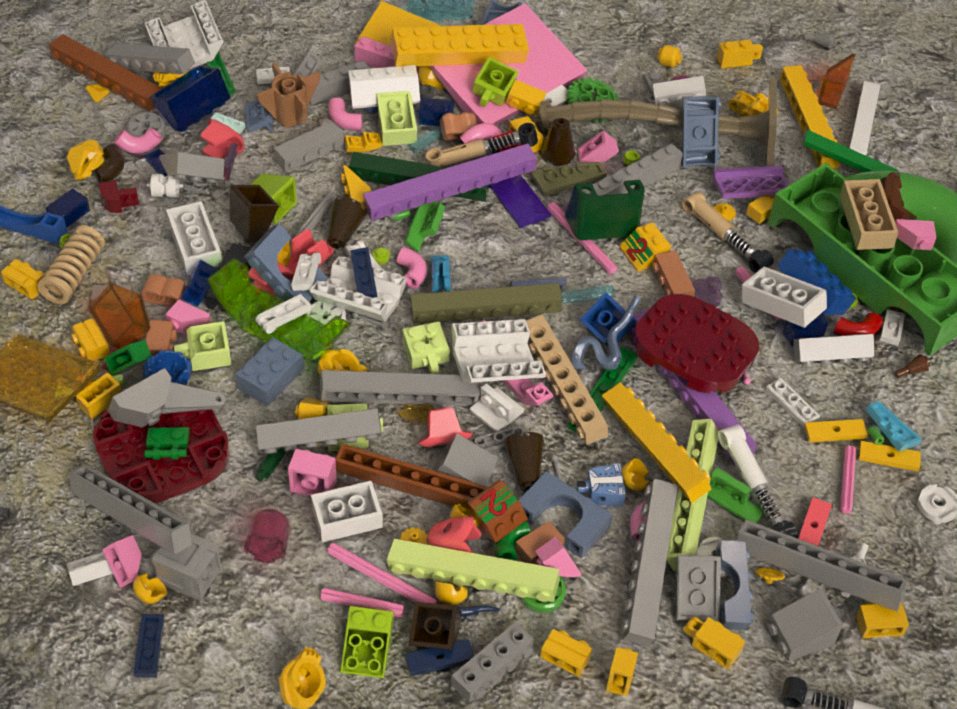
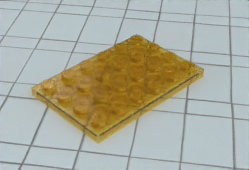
M17 334L0 350V403L50 423L102 370V367L98 362Z

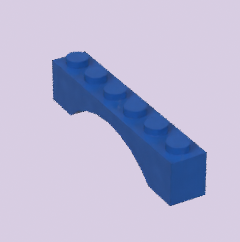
M0 205L1 228L55 244H59L61 236L67 233L65 220L62 216L49 212L40 215H26L11 211Z

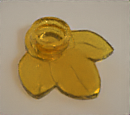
M404 404L406 408L399 413V416L408 421L420 420L428 422V411L435 408L428 404Z

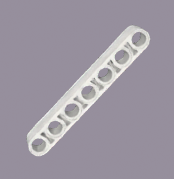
M865 80L860 94L849 146L850 149L864 155L867 154L881 85Z

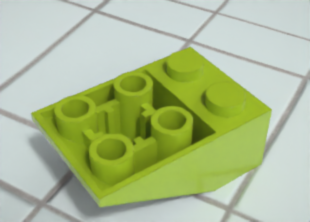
M354 606L349 607L340 673L384 678L395 612Z

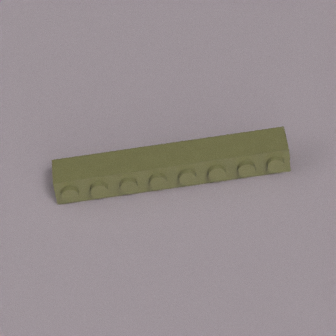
M559 283L411 294L413 324L561 312L562 306Z

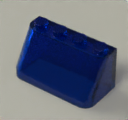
M203 65L193 68L151 96L154 105L170 126L178 132L186 131L188 126L199 122L200 118L211 114L215 108L225 105L226 101L231 98L219 68Z

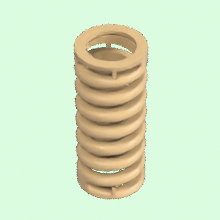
M80 225L75 228L67 243L64 244L43 278L38 282L37 287L43 297L56 304L68 302L78 283L82 281V277L86 275L87 270L91 267V263L95 261L96 256L100 254L101 249L105 246V240L97 230L86 225ZM81 233L89 234L93 236L95 239H92L91 237L83 235ZM48 290H50L52 293H54L55 295H57V296H59V297H62V298H56V297L52 296V295L48 292Z

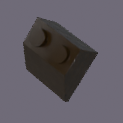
M415 602L408 645L452 650L459 634L462 611L458 606Z

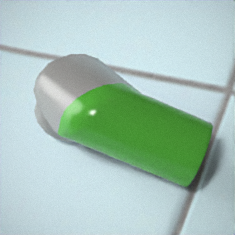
M408 209L387 217L398 221L411 217Z
M870 425L867 429L869 436L877 445L882 444L884 437L881 434V429L878 425Z

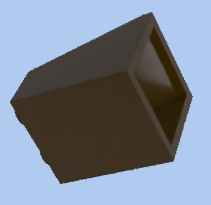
M231 185L230 221L247 241L258 242L269 230L279 205L260 185Z

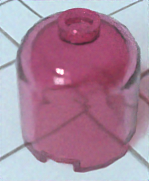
M265 509L255 514L244 543L245 552L247 554L249 552L255 556L254 560L262 563H274L275 559H283L286 554L290 534L288 518L280 511Z

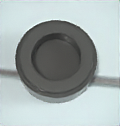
M430 85L420 86V99L426 101L433 99L434 88Z

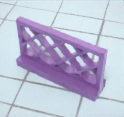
M782 165L714 169L712 185L714 188H718L723 199L775 196L777 192L789 186L783 175Z

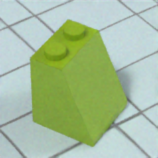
M261 174L250 184L260 185L279 205L272 221L274 224H277L297 204L295 178L292 176Z

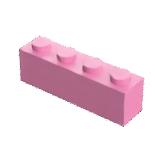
M363 36L355 44V61H365L368 66L373 68L395 67L392 46ZM416 66L417 74L420 66Z

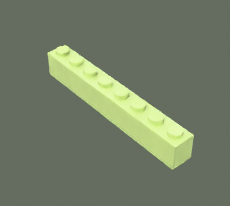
M712 419L693 420L687 446V456L689 458L693 457L699 465V470H705L711 479L719 431ZM678 490L667 553V561L673 571H677V555H696L708 492L691 503Z
M399 539L393 540L387 558L389 571L395 574H407L416 578L450 582L458 586L466 585L479 590L487 589L500 594H513L521 598H535L542 602H554L560 581L559 569Z

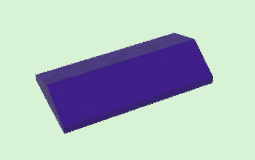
M522 175L490 184L491 190L519 228L551 217L550 212Z

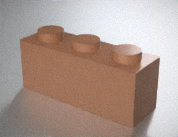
M676 250L655 254L652 270L657 274L659 285L663 287L665 296L681 294L694 297L695 289Z

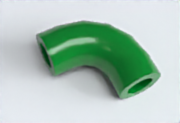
M527 520L498 542H494L495 557L516 560L517 553L514 548L516 541L531 533Z

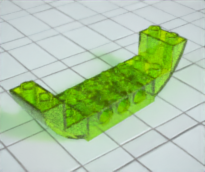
M233 258L208 278L218 301L240 325V328L266 343L274 337L303 354V360L319 358L345 335L351 327V323L337 315L324 325L314 318L303 314L277 327L274 332L267 334L263 330V326L256 322V317L283 303V301L251 284L247 265Z

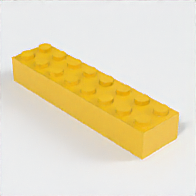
M523 24L393 27L390 40L395 67L406 65L485 64L488 57L501 63H525L529 53Z

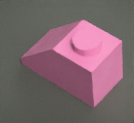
M604 130L577 149L579 161L582 163L606 162L619 152L617 141Z
M896 219L895 224L899 232L897 236L899 240L912 249L932 250L937 238L934 221Z
M178 300L165 314L166 321H173L174 329L182 334H186V330L190 326L211 323L209 313L181 300Z
M131 535L102 549L120 588L130 584L137 577L142 556L134 536Z
M554 537L535 551L539 556L538 564L559 569V576L579 577L582 575L557 537Z

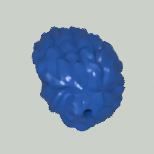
M173 350L159 351V353L154 357L148 358L143 364L144 379L164 368L171 376V382L187 385L190 379L191 363L181 352L174 353Z

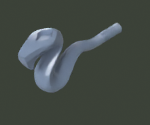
M634 295L623 318L609 331L607 337L609 356L604 354L598 340L593 337H584L579 340L572 355L571 363L574 369H587L583 365V358L589 346L593 347L599 366L606 370H613L618 367L622 354L617 343V335L630 321L632 314H634L641 301L640 297Z

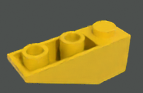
M345 165L343 166V173H341L342 184L345 183L344 194L348 198L362 204L361 208L364 210L363 194L371 192V188Z

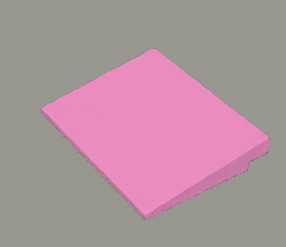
M526 4L484 24H523L529 47L526 62L503 63L518 70L517 80L548 93L561 85L564 87L571 85L573 81L576 82L577 79L583 78L588 71ZM484 64L430 66L463 112L475 114L477 124L491 123L497 126L522 112L507 105L506 101L502 107L491 101L488 102L486 107L479 105L481 96L472 93L476 77Z

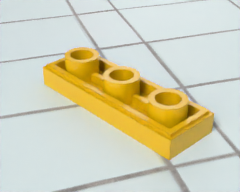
M863 419L805 422L804 425L808 442L866 439L868 436Z
M861 441L859 461L919 472L921 452L909 449L898 452L893 446Z

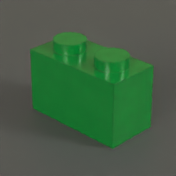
M143 340L126 345L104 357L110 375L113 376L141 365L152 355L146 341Z

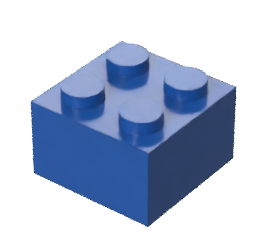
M605 292L580 320L608 346V333L623 318L626 310ZM633 317L618 333L617 343L637 323Z

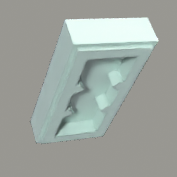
M217 112L210 118L229 126L239 134L246 127L244 122Z

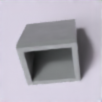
M456 434L440 450L432 470L489 487L491 484L489 479L497 470L495 464L498 457L461 435Z
M821 588L773 613L768 624V630L771 636L775 637L780 653L784 654L787 661H791L834 646L843 624Z

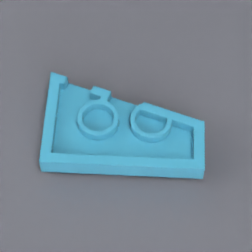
M880 401L871 403L866 408V412L898 452L919 445L922 441L918 434Z

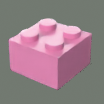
M295 449L288 467L290 492L311 496L334 490L337 482L335 458L326 454L312 453L309 450Z

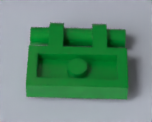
M189 427L148 428L146 445L147 449L153 450H145V458L160 460L161 458L179 459V457H187V449L183 448H188L187 446L189 445Z

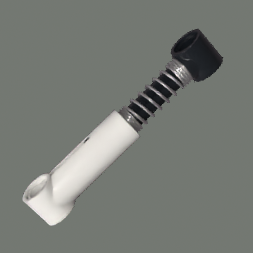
M736 424L718 432L720 444L724 449L728 450L745 484L751 488V493L753 492L756 495V499H759L758 503L761 504V509H764L763 513L767 514L766 518L769 519V524L772 527L770 529L798 539L796 526L793 522L784 519V516H781L782 513H779V508L776 507L777 503H774V498L770 496L772 493L768 492V481L746 442V435L742 426Z
M797 677L785 679L781 702L791 708H800L804 704L807 706L811 704L813 708L817 706L819 709H885L853 699V701L848 700L847 702L846 699L841 700L840 697L834 698V695L830 697L828 693L825 695L822 692L817 693L816 690L807 688V683Z

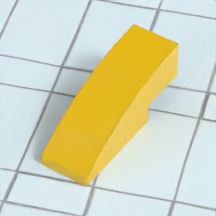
M775 196L760 197L748 204L746 214L758 224L766 219L769 220Z

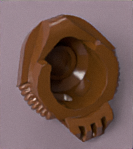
M891 172L887 177L880 179L889 206L892 201L904 206L900 193L902 183L899 172Z

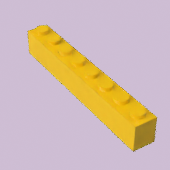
M802 65L782 67L780 81L803 134L808 129L837 142ZM810 148L818 167L827 163L833 169L839 168L840 161Z
M620 382L602 395L608 409L670 480L678 485V489L691 503L712 490L708 482L711 479L707 472L699 470L696 460L693 457L689 458L687 456L688 453L682 445L678 446L676 444L675 437L671 433L667 434L665 432L666 428L660 421H655L656 418L651 410H645L644 403L640 398H635V394L630 387L626 388Z

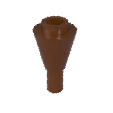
M919 354L905 365L904 368L895 371V376L900 378L907 374L926 372L929 370L930 362L926 356Z

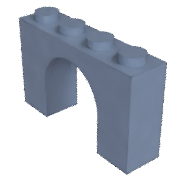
M280 224L271 227L244 257L249 265L256 269L261 278L284 301L301 294L309 302L313 298L310 290L293 291L292 281L285 278L278 268V254L292 237ZM319 267L317 268L313 285L317 281L326 282L329 279Z
M547 471L519 499L528 518L527 522L531 525L550 507L566 506L573 509L579 515L580 522L566 536L565 548L581 559L611 526L613 515L607 509L601 508L589 497L583 496L574 487L568 486L557 476L551 475Z

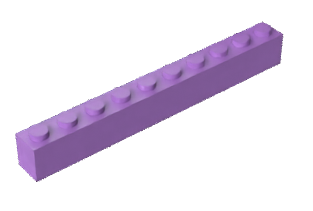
M529 144L521 145L364 193V207L367 209L371 221L381 219L385 216L449 198L450 196L481 188L485 185L497 183L524 173H530L536 170L537 158Z
M649 309L637 313L632 317L638 323V321ZM637 323L629 331L631 336H633ZM657 363L655 364L660 374L666 377L671 388L677 391L682 402L687 404L693 416H696L698 420L712 419L718 431L736 424L742 426L715 391H711L708 394L686 387L688 380ZM742 426L746 435V442L754 455L757 444ZM718 438L717 445H719L720 448L723 450L725 457L727 459H730L731 462L735 465L728 450L722 447Z

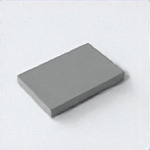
M677 555L676 620H690L694 616L701 621H706L709 617L714 621L720 622L721 556Z

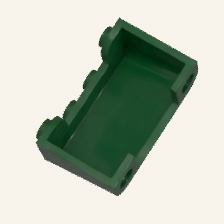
M641 180L624 181L623 184L628 191L626 194L600 196L597 195L592 183L575 184L565 213V218L574 236L579 240L628 237L637 227H640L645 192ZM582 189H587V190H589L591 193H590V194H586V193L582 192Z

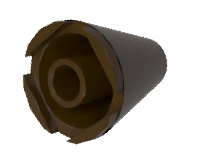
M564 118L553 120L541 148L543 160L547 163L548 161L552 162L554 166L567 165L575 157L570 124Z
M337 197L333 201L327 238L331 247L335 249L343 248L366 218L367 209L363 210L360 202L348 197H342L341 200H338Z
M527 432L526 436H520V433L509 435L504 440V446L518 486L525 491H528L540 478L544 439L543 435L536 432Z

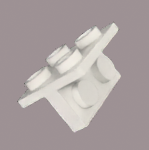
M485 384L481 387L480 400L470 407V412L493 431L497 432L524 412V408L499 388L493 389L488 384Z

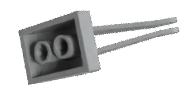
M164 368L113 396L108 413L117 422L144 427L147 424L152 426L160 420L161 414L220 409L225 403V397L218 392L171 382V376Z

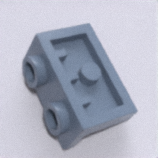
M258 99L245 105L247 129L250 133L264 126L269 131H273L274 119Z

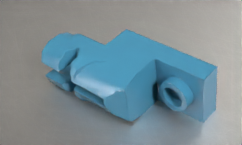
M449 255L431 256L432 293L438 292L439 289H443L444 292L451 291Z

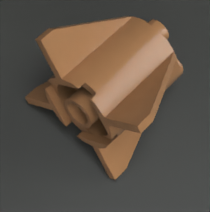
M272 63L274 81L271 84L272 88L257 93L258 101L285 128L306 122L308 105L320 81L319 71L304 77L300 74L296 76L291 75V72L282 73L276 63Z

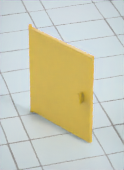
M380 0V5L355 44L363 36L391 46L390 40L393 27L441 25Z

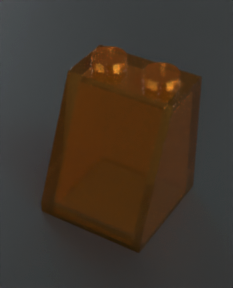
M110 283L88 306L90 313L112 347L121 349L128 344L136 343L151 329L142 295Z

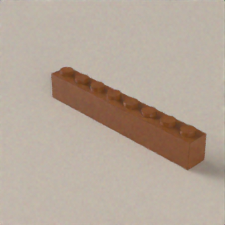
M64 34L49 44L50 54L53 59L60 61L67 67L87 76L89 79L96 81L103 87L112 90L114 93L121 95L149 112L164 101L161 87Z
M345 444L341 445L335 459L336 471L338 473L365 481H372V483L452 507L460 503L462 507L470 509L467 502L488 488L481 484Z

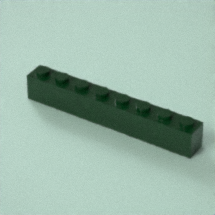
M359 152L353 153L349 164V169L361 180L384 185H394L447 168ZM490 184L465 193L453 195V197L486 202Z

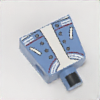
M620 463L591 468L588 470L587 481H577V492L589 493V498L595 504L624 506L626 495Z

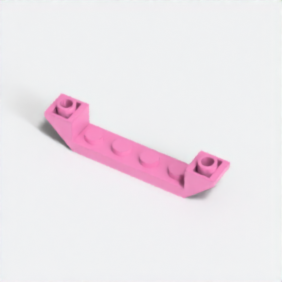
M529 379L502 380L524 405L538 406L553 397V394L542 382L534 385Z

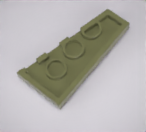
M600 162L577 164L576 167L561 165V168L555 169L544 167V170H534L529 175L542 195L548 196L574 188L575 184H587L604 179L607 173Z

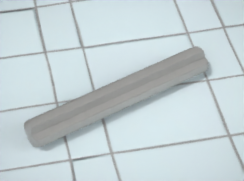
M331 191L327 193L296 231L294 238L306 229L311 231L333 204L336 198L335 193Z

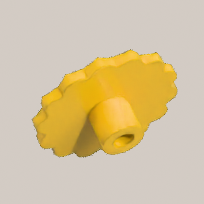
M720 203L713 207L726 220L732 221L735 218L736 212L732 205Z
M411 527L401 533L400 540L427 545L428 535L425 534L424 530H420V528L415 529Z
M763 567L755 571L756 575L765 579V582L768 584H772L773 580L779 581L785 578L784 573L772 568Z

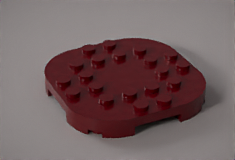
M681 294L664 296L656 301L638 321L632 336V345H635L637 349L636 354L644 363L650 367L657 363L688 380L686 387L708 394L711 391L719 390L720 393H725L732 390L749 366L753 365L759 351L758 338L745 323L701 299Z
M107 409L100 416L101 420L97 426L95 425L93 431L95 448L107 476L153 503L168 500L213 481L223 472L229 461L228 437L212 409L161 414L160 420L152 426L147 424L144 427L114 421ZM189 427V445L187 446L188 448H183L187 449V457H179V459L161 458L160 460L145 458V450H153L147 449L146 445L148 428Z

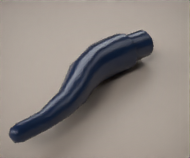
M484 605L459 607L462 611L461 617L471 616L483 611H499L497 607Z

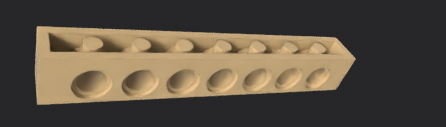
M543 314L527 320L526 322L530 330L528 340L530 352L532 355H536V361L542 362L546 372L545 378L547 382L552 383L553 393L555 396H559L562 409L567 410L570 423L577 426L576 432L580 439L583 438L586 445L608 437L606 421Z

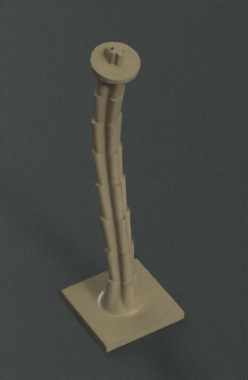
M770 78L767 111L758 115L740 118L719 115L718 134L739 135V137L757 140L766 144V166L774 165L777 127V78ZM602 99L601 101L573 102V104L551 106L548 100H544L540 105V114L534 115L535 124L542 123L547 134L553 120L557 118H564L569 122H580L598 118H628V120L651 121L656 124L679 126L683 129L682 109L636 100Z

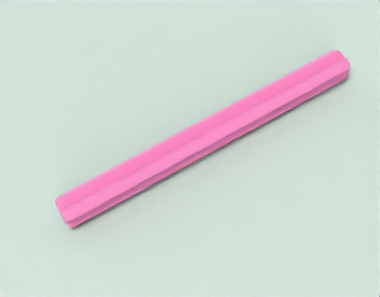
M555 202L548 204V211L609 274L615 273L617 266L592 240L577 239L565 218V212Z
M331 543L328 547L329 555L411 601L437 604L436 599L338 544Z

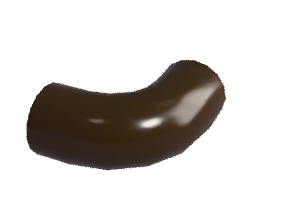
M115 144L107 145L103 149V157L107 162L94 169L100 183L112 181L124 169L125 158Z

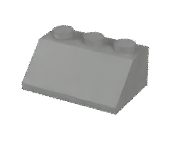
M181 152L160 155L159 159L167 174L175 176V179L185 180L190 178V181L193 182L206 180L208 184H216V181L223 180L224 159Z

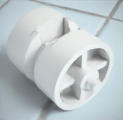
M152 174L151 182L147 183V187L151 188L152 197H163L166 195L167 197L178 198L179 189L183 188V184H180L179 179H175V176L167 175L164 177L163 174Z

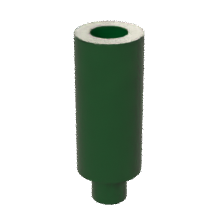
M277 449V453L267 454L256 469L258 474L255 478L260 482L264 478H269L286 454V451L284 449Z

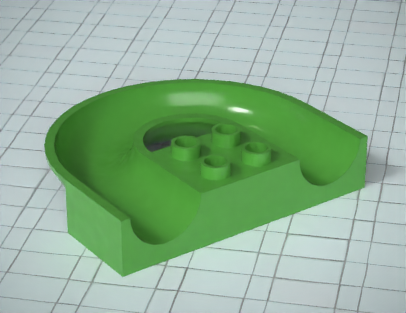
M825 163L777 192L768 224L775 227L786 219L798 223L809 235L817 256L816 259L826 264L828 270L838 276L844 286L849 287L863 303L867 304L876 313L880 314L891 306L901 308L909 313L923 332L925 339L924 352L926 354L932 355L957 337L956 191L934 180L899 172L902 183L900 193L904 202L903 207L917 216L915 220L934 221L937 238L932 250L912 249L898 238L894 248L856 249L840 199L844 181L881 179L887 177L889 173H897V171H868L843 177Z

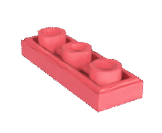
M812 497L798 539L819 546L832 504Z

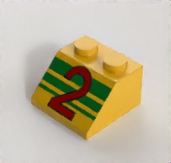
M651 222L637 227L619 248L636 271L639 272L652 267L655 254L670 252L671 245L655 224Z

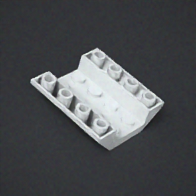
M206 0L190 5L194 13L193 16L186 17L169 25L163 26L160 17L145 22L153 46L189 48L195 61L191 68L212 61L224 42Z
M339 256L332 264L330 278L326 282L317 281L310 289V293L315 300L385 322L399 304L407 283V277H403L398 273L384 271L382 268L372 267L378 297L371 298L357 292L352 260Z
M525 319L452 323L453 355L462 382L474 383L546 377L542 362L533 360L527 344L530 330Z

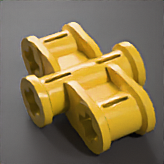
M738 91L735 97L728 101V106L732 111L738 113L740 118L758 115L767 111L768 100L762 93H757L753 97L744 91Z

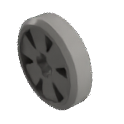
M152 112L139 113L133 116L127 123L128 133L136 137L145 134L149 128L155 129L162 137L166 131L164 119Z

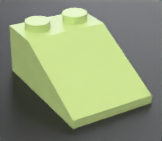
M411 92L376 93L382 146L417 143V126Z

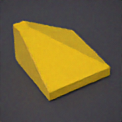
M99 84L86 86L87 91L95 102H99L110 92Z

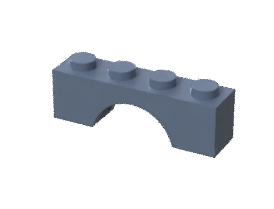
M721 540L716 546V556H721V570L726 572L733 581L734 596L724 601L720 606V623L726 629L746 630L754 618L753 610H750L752 590L749 589L748 584L751 578L750 569H747L749 550L746 549V542Z

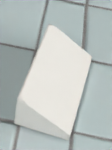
M103 552L67 563L73 585L113 574Z

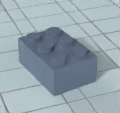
M272 337L235 374L237 388L264 405L269 406L304 370L303 354Z

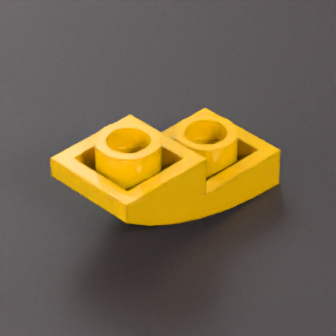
M363 132L362 137L347 135L344 137L346 152H366L379 149L383 145L380 133Z

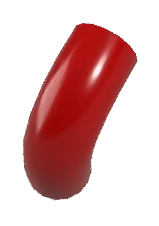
M874 312L868 313L861 322H853L841 317L836 324L833 334L838 336L873 334L874 336L881 328L883 319Z

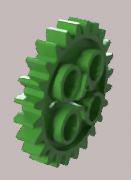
M583 77L582 81L580 79H577L576 82L573 81L566 93L568 104L592 101V99L593 101H601L602 99L620 100V98L617 97L618 93H613L614 88L609 89L610 84L604 85V81L598 82L597 78L593 81L591 77L588 80Z

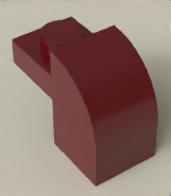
M116 180L98 183L102 204L106 210L113 213H122L123 207L139 205L136 187L118 190Z

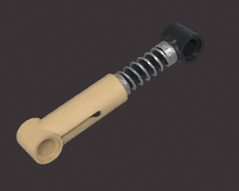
M524 123L512 135L510 133L509 136L504 134V137L499 136L498 139L495 137L494 140L490 138V141L479 139L442 150L432 148L427 151L425 157L429 165L446 167L487 156L486 154L490 151L492 152L493 149L497 151V148H506L508 145L511 147L512 144L514 146L529 144L530 147H533L537 144L538 137L534 124Z
M697 191L682 200L684 211L690 215L694 214L722 240L732 244L736 250L745 256L750 269L754 273H757L763 267L768 268L773 265L774 260L771 253L767 250L761 251L754 246H750L751 243H747L744 237H740L741 234H737L735 227L706 202V198L701 192Z

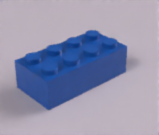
M789 249L777 267L785 275L826 290L827 309L822 312L823 314L844 315L857 299L852 294V290L844 286L840 282V278L828 270L826 264L819 262L816 259V254L812 251Z

